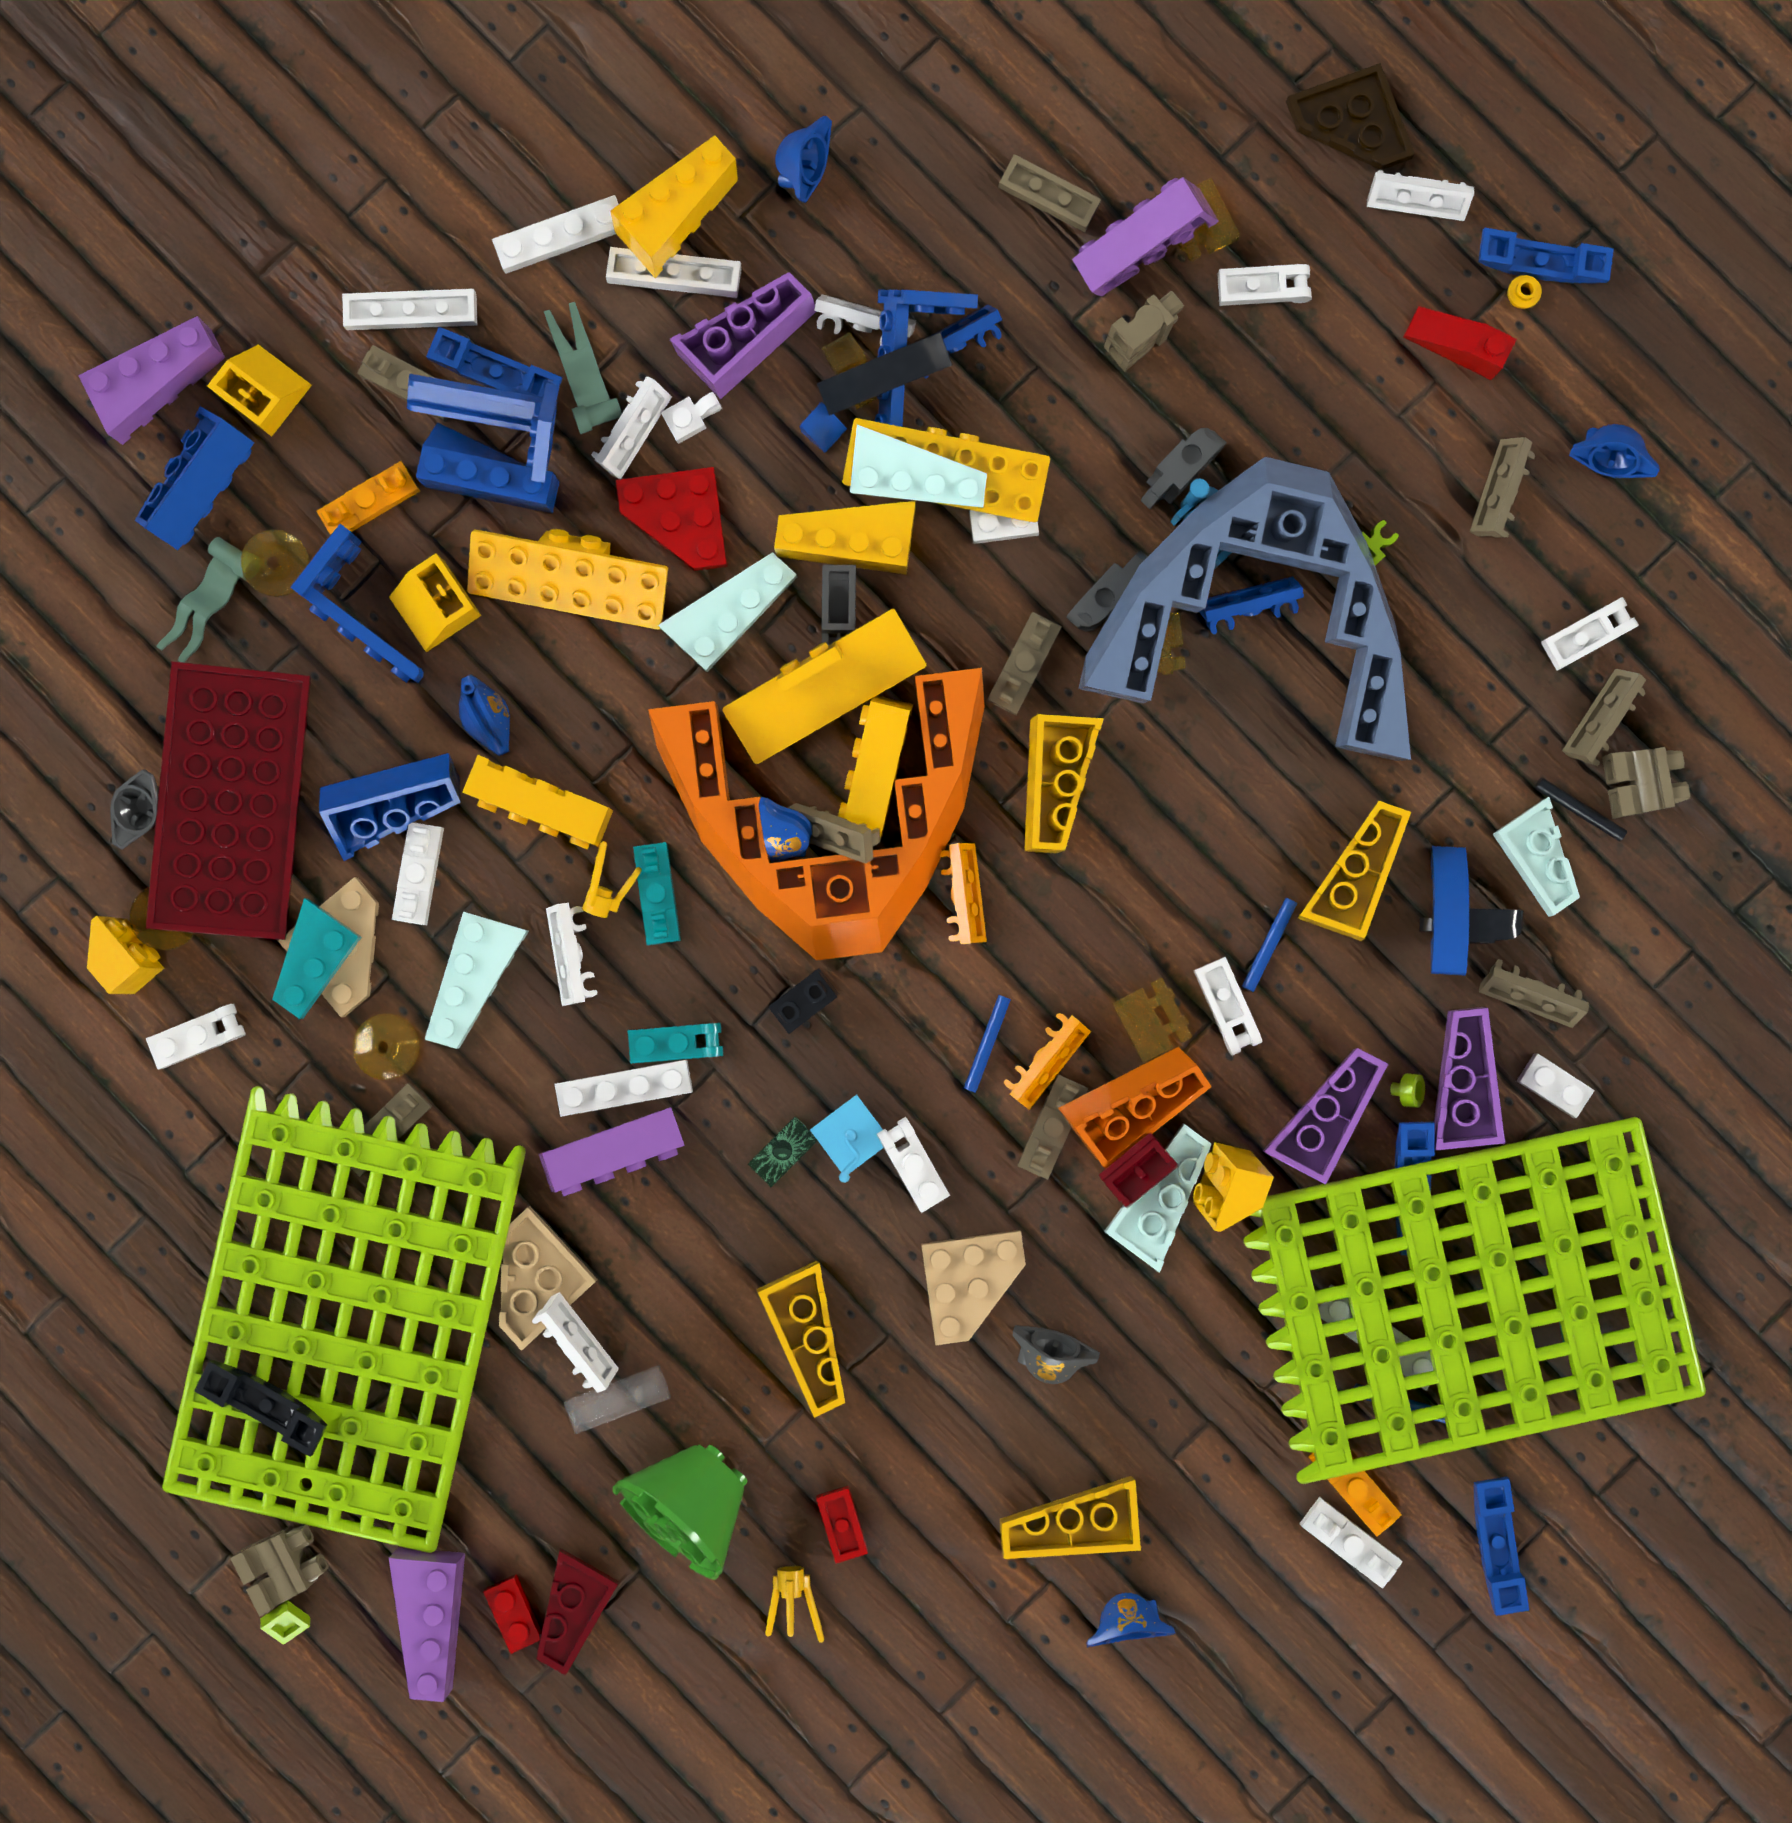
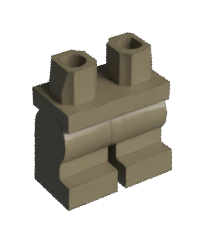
M1173 291L1167 293L1160 300L1153 294L1146 300L1145 305L1139 308L1131 322L1127 323L1121 317L1112 324L1104 348L1125 372L1146 355L1155 343L1160 346L1166 341L1173 324L1178 320L1177 314L1184 307L1183 303Z
M1665 747L1632 752L1610 753L1602 757L1607 786L1630 783L1629 786L1608 790L1612 819L1675 807L1676 803L1690 799L1687 782L1672 784L1669 771L1684 768L1685 762L1682 751H1666Z
M290 1525L279 1532L242 1548L230 1558L243 1585L267 1573L266 1576L258 1579L246 1589L259 1617L271 1611L277 1605L307 1590L329 1568L321 1553L308 1559L303 1550L304 1547L314 1541L313 1534L308 1525L294 1529Z

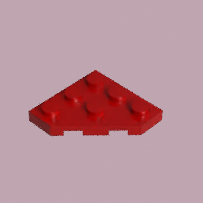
M714 467L616 480L619 510L624 518L647 533L649 537L680 558L694 571L727 567Z

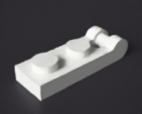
M1307 264L1219 269L1217 273L1219 306L1276 302L1305 303L1312 299L1311 288L1307 285V279L1310 277V266ZM1286 279L1294 280V287L1287 288Z
M1623 597L1541 642L1556 670L1569 665L1639 626L1635 617L1631 618L1625 609L1627 603ZM1613 614L1618 623V626L1615 628L1607 617Z
M1226 957L1193 970L1230 1055L1233 1056L1240 1053L1241 1048L1249 1044L1255 1046L1262 1043L1259 1030ZM1242 1023L1245 1032L1235 1036L1232 1027Z
M234 1003L146 1038L157 1069H164L245 1036L246 1033L243 1026L238 1025L235 1014H237ZM222 1020L226 1031L219 1033L216 1022Z
M904 1117L897 1121L898 1125L889 1131L884 1129L877 1133V1137L917 1208L922 1213L950 1195L916 1136L913 1127L908 1119ZM905 1137L907 1143L896 1148L894 1143Z

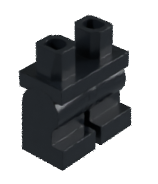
M818 968L793 989L768 1006V1008L787 1033L790 1034L835 1000L839 993L821 969Z

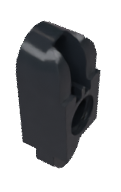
M1469 908V943L1488 944L1516 938L1521 934L1523 928L1524 910ZM1419 918V932L1433 933V918Z

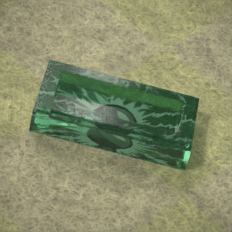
M795 1116L748 1165L772 1187L818 1140Z

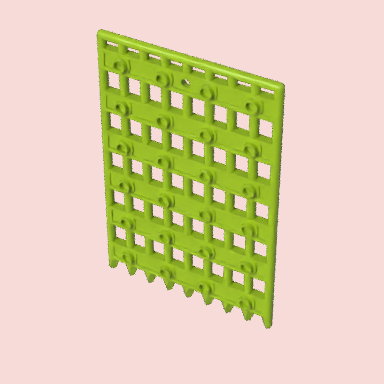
M260 1086L253 1087L250 1092L162 1484L163 1491L426 1553L434 1552L438 1546L526 1154L525 1148L521 1145L515 1146L504 1164H499L495 1162L492 1140L484 1138L480 1141L471 1157L463 1156L460 1134L456 1130L450 1131L437 1150L430 1148L428 1129L424 1123L416 1124L405 1142L397 1141L395 1119L391 1115L383 1117L371 1135L364 1132L362 1112L359 1108L351 1109L341 1126L336 1127L332 1126L330 1107L327 1101L318 1102L308 1119L305 1120L299 1118L297 1097L293 1093L286 1094L275 1112H270L266 1109L263 1088ZM253 1145L272 1149L265 1179L246 1175ZM285 1152L305 1156L298 1187L279 1182ZM318 1159L337 1164L331 1194L311 1190ZM351 1167L370 1171L364 1201L344 1197ZM383 1174L403 1179L396 1209L377 1205ZM416 1182L436 1186L429 1216L409 1212ZM449 1189L468 1193L462 1224L442 1220ZM481 1197L501 1201L495 1231L475 1227ZM238 1210L257 1214L251 1245L232 1240ZM271 1218L290 1222L283 1252L264 1248ZM303 1225L322 1229L316 1259L297 1255ZM336 1233L355 1237L349 1267L329 1263ZM369 1240L388 1244L382 1274L362 1270ZM401 1248L421 1252L414 1282L395 1278ZM434 1255L454 1259L447 1289L427 1285ZM466 1263L486 1267L480 1297L460 1292ZM223 1276L243 1280L236 1310L217 1306ZM256 1284L275 1288L269 1317L249 1313ZM288 1291L308 1295L301 1325L282 1321ZM321 1299L340 1303L334 1332L315 1328ZM354 1306L373 1310L367 1340L347 1335ZM386 1313L406 1318L400 1347L380 1343ZM419 1321L439 1325L432 1355L413 1351ZM452 1328L471 1333L465 1362L445 1358ZM208 1342L228 1346L224 1364L235 1368L238 1366L241 1349L259 1353L260 1358L256 1376L267 1382L274 1357L293 1361L287 1390L283 1391L308 1406L327 1424L314 1454L311 1457L306 1455L305 1463L285 1459L288 1444L281 1441L283 1435L279 1432L276 1435L272 1456L254 1452L253 1447L257 1429L261 1422L231 1405L221 1407L194 1391L204 1372L202 1369ZM306 1364L326 1369L319 1398L300 1393ZM339 1372L358 1376L352 1405L333 1401ZM372 1379L391 1384L385 1413L365 1408ZM404 1387L424 1391L418 1420L398 1416ZM437 1394L457 1399L450 1428L431 1423ZM194 1408L213 1412L207 1441L188 1437ZM226 1415L245 1419L239 1448L220 1444ZM324 1438L344 1442L338 1470L318 1466ZM357 1445L376 1449L370 1478L351 1474ZM389 1453L409 1457L403 1486L383 1481ZM422 1460L442 1464L436 1493L416 1489ZM179 1474L197 1477V1485L177 1481ZM303 1478H308L311 1480V1488H305L303 1486ZM211 1482L231 1485L230 1491L225 1492L210 1488ZM244 1488L262 1492V1500L243 1496ZM276 1497L296 1500L295 1508L275 1503ZM309 1503L329 1508L328 1514L308 1511ZM342 1511L362 1515L360 1523L342 1519ZM379 1519L394 1523L393 1530L373 1526L374 1520ZM407 1526L427 1530L426 1538L407 1534Z
M1638 1117L1326 1183V1185L1320 1184L1269 1195L1266 1197L1263 1208L1249 1215L1260 1217L1263 1226L1247 1235L1243 1243L1247 1248L1269 1251L1270 1254L1269 1260L1252 1270L1251 1277L1257 1282L1276 1284L1278 1290L1276 1294L1260 1303L1258 1310L1262 1315L1284 1318L1285 1322L1284 1327L1267 1337L1266 1344L1271 1349L1290 1351L1293 1357L1291 1361L1277 1369L1273 1377L1280 1383L1299 1385L1300 1394L1282 1405L1281 1412L1285 1416L1306 1419L1308 1424L1307 1428L1290 1438L1288 1445L1292 1450L1314 1453L1316 1460L1297 1473L1296 1479L1301 1484L1699 1398L1706 1393L1643 1123ZM1623 1133H1631L1635 1152H1627ZM1586 1141L1591 1161L1562 1167L1558 1147ZM1521 1155L1526 1175L1497 1181L1492 1161ZM1638 1165L1643 1185L1635 1186L1631 1166ZM1456 1169L1460 1189L1431 1195L1427 1175ZM1594 1174L1598 1194L1570 1200L1565 1180ZM1391 1183L1395 1203L1365 1210L1361 1190ZM1529 1188L1533 1208L1504 1214L1500 1194ZM1326 1198L1329 1218L1299 1224L1295 1204ZM1646 1198L1650 1218L1643 1219L1639 1199ZM1464 1202L1468 1223L1439 1229L1434 1209ZM1602 1207L1606 1228L1578 1233L1573 1214ZM1398 1217L1403 1237L1373 1243L1369 1223ZM1537 1222L1541 1242L1512 1248L1508 1228ZM1333 1231L1337 1251L1307 1257L1303 1237ZM1654 1231L1658 1251L1651 1253L1647 1232ZM1471 1236L1476 1256L1446 1262L1442 1242ZM1610 1241L1614 1261L1586 1267L1581 1247ZM1406 1250L1410 1270L1380 1276L1376 1256ZM1544 1255L1549 1275L1520 1281L1515 1261ZM1636 1257L1639 1260V1266L1633 1270L1630 1267V1260ZM1341 1264L1345 1284L1314 1290L1310 1270ZM1662 1264L1666 1285L1659 1286L1655 1266ZM1479 1269L1483 1289L1454 1295L1450 1275ZM1617 1274L1622 1294L1593 1300L1589 1280ZM1414 1283L1418 1303L1388 1310L1384 1290ZM1552 1288L1557 1308L1528 1315L1523 1295ZM1348 1298L1353 1318L1322 1324L1318 1304ZM1670 1298L1674 1318L1667 1319L1663 1299ZM1487 1303L1491 1323L1462 1329L1457 1309ZM1626 1308L1630 1328L1601 1334L1597 1314ZM1421 1317L1426 1337L1396 1343L1391 1323ZM1560 1322L1565 1342L1535 1348L1531 1328ZM1356 1331L1360 1351L1330 1358L1325 1338ZM1678 1331L1682 1352L1675 1353L1671 1333ZM1495 1336L1499 1356L1469 1362L1465 1342ZM1633 1341L1638 1361L1609 1367L1605 1347ZM1429 1350L1433 1371L1403 1377L1399 1357ZM1568 1355L1572 1376L1543 1382L1539 1362ZM1359 1365L1364 1366L1368 1385L1337 1391L1333 1371ZM1686 1365L1690 1385L1683 1387L1679 1366ZM1502 1370L1507 1390L1477 1396L1473 1376ZM1641 1375L1646 1395L1617 1401L1613 1381ZM1437 1384L1441 1404L1411 1411L1407 1390ZM1576 1389L1580 1409L1551 1415L1547 1395ZM1371 1398L1375 1419L1345 1425L1340 1405ZM1510 1404L1515 1424L1485 1430L1481 1410ZM1444 1418L1449 1438L1419 1444L1414 1424ZM1379 1432L1383 1452L1352 1459L1348 1439Z

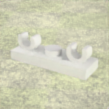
M1379 170L1375 173L1367 198V207L1464 221L1474 196V186H1467L1464 182L1454 184L1448 183V180L1441 182L1434 179L1401 176L1397 172L1395 175L1383 173V170Z
M823 294L816 300L814 311L822 313L817 320V329L821 330L824 327L825 319L827 318L834 320L835 334L842 330L843 319L854 323L853 328L862 332L871 333L872 329H880L879 318L882 312L880 310ZM908 318L907 337L913 334L916 320ZM882 336L880 338V346L882 345Z
M646 377L644 382H636L635 385L639 390L634 398L631 396L626 398L630 404L627 405L613 427L611 435L601 438L604 446L599 453L593 451L591 454L599 465L618 479L623 477L661 416V412L664 411L672 398L659 383L650 377Z
M419 823L408 825L392 920L427 926L444 828Z
M569 903L556 904L546 908L561 1003L562 1006L585 1002V998L597 995V990L587 991L583 986L585 979L595 977L594 973H580V962L582 961L583 953L574 933L585 930L586 924L576 925L572 918L574 914L583 912L582 907L570 908Z
M559 1292L551 1296L543 1309L538 1311L532 1322L536 1324L542 1321L546 1326V1330L542 1335L546 1338L553 1336L557 1340L556 1343L575 1366L572 1373L576 1375L582 1372L586 1380L582 1385L584 1388L593 1387L597 1393L606 1390L619 1368L562 1294Z
M1321 1497L1316 1500L1299 1523L1305 1530L1382 1589L1391 1580L1403 1562Z

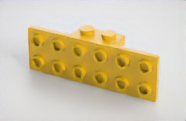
M860 418L854 419L842 480L844 485L851 486L857 425L987 473L983 508L951 504L942 505L1033 523L1038 521L1050 463L1049 456L981 443L978 436L960 433L959 438L946 436L947 430L935 427H927V432Z
M474 529L470 535L467 592L489 598L659 630L660 627L658 625L663 621L668 567L610 555L611 543L603 542L601 538L592 535L577 537L569 535L565 530L552 529L546 531L539 541Z
M895 609L888 610L830 645H827L826 642L819 644L809 651L810 656L801 662H798L797 659L790 661L780 668L781 673L723 707V713L755 764L763 762L926 667L924 658Z

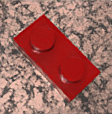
M849 1485L817 1495L816 1500L835 1563L868 1554L867 1544Z
M517 1574L491 1585L483 1591L510 1654L540 1641L542 1631Z

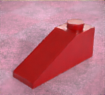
M1420 306L1417 308L1403 338L1489 380H1492L1501 371L1517 340L1488 324Z

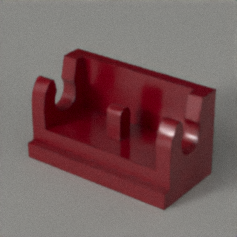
M1149 1133L1098 1176L1118 1201L1122 1202L1128 1209L1179 1167V1165L1152 1133Z

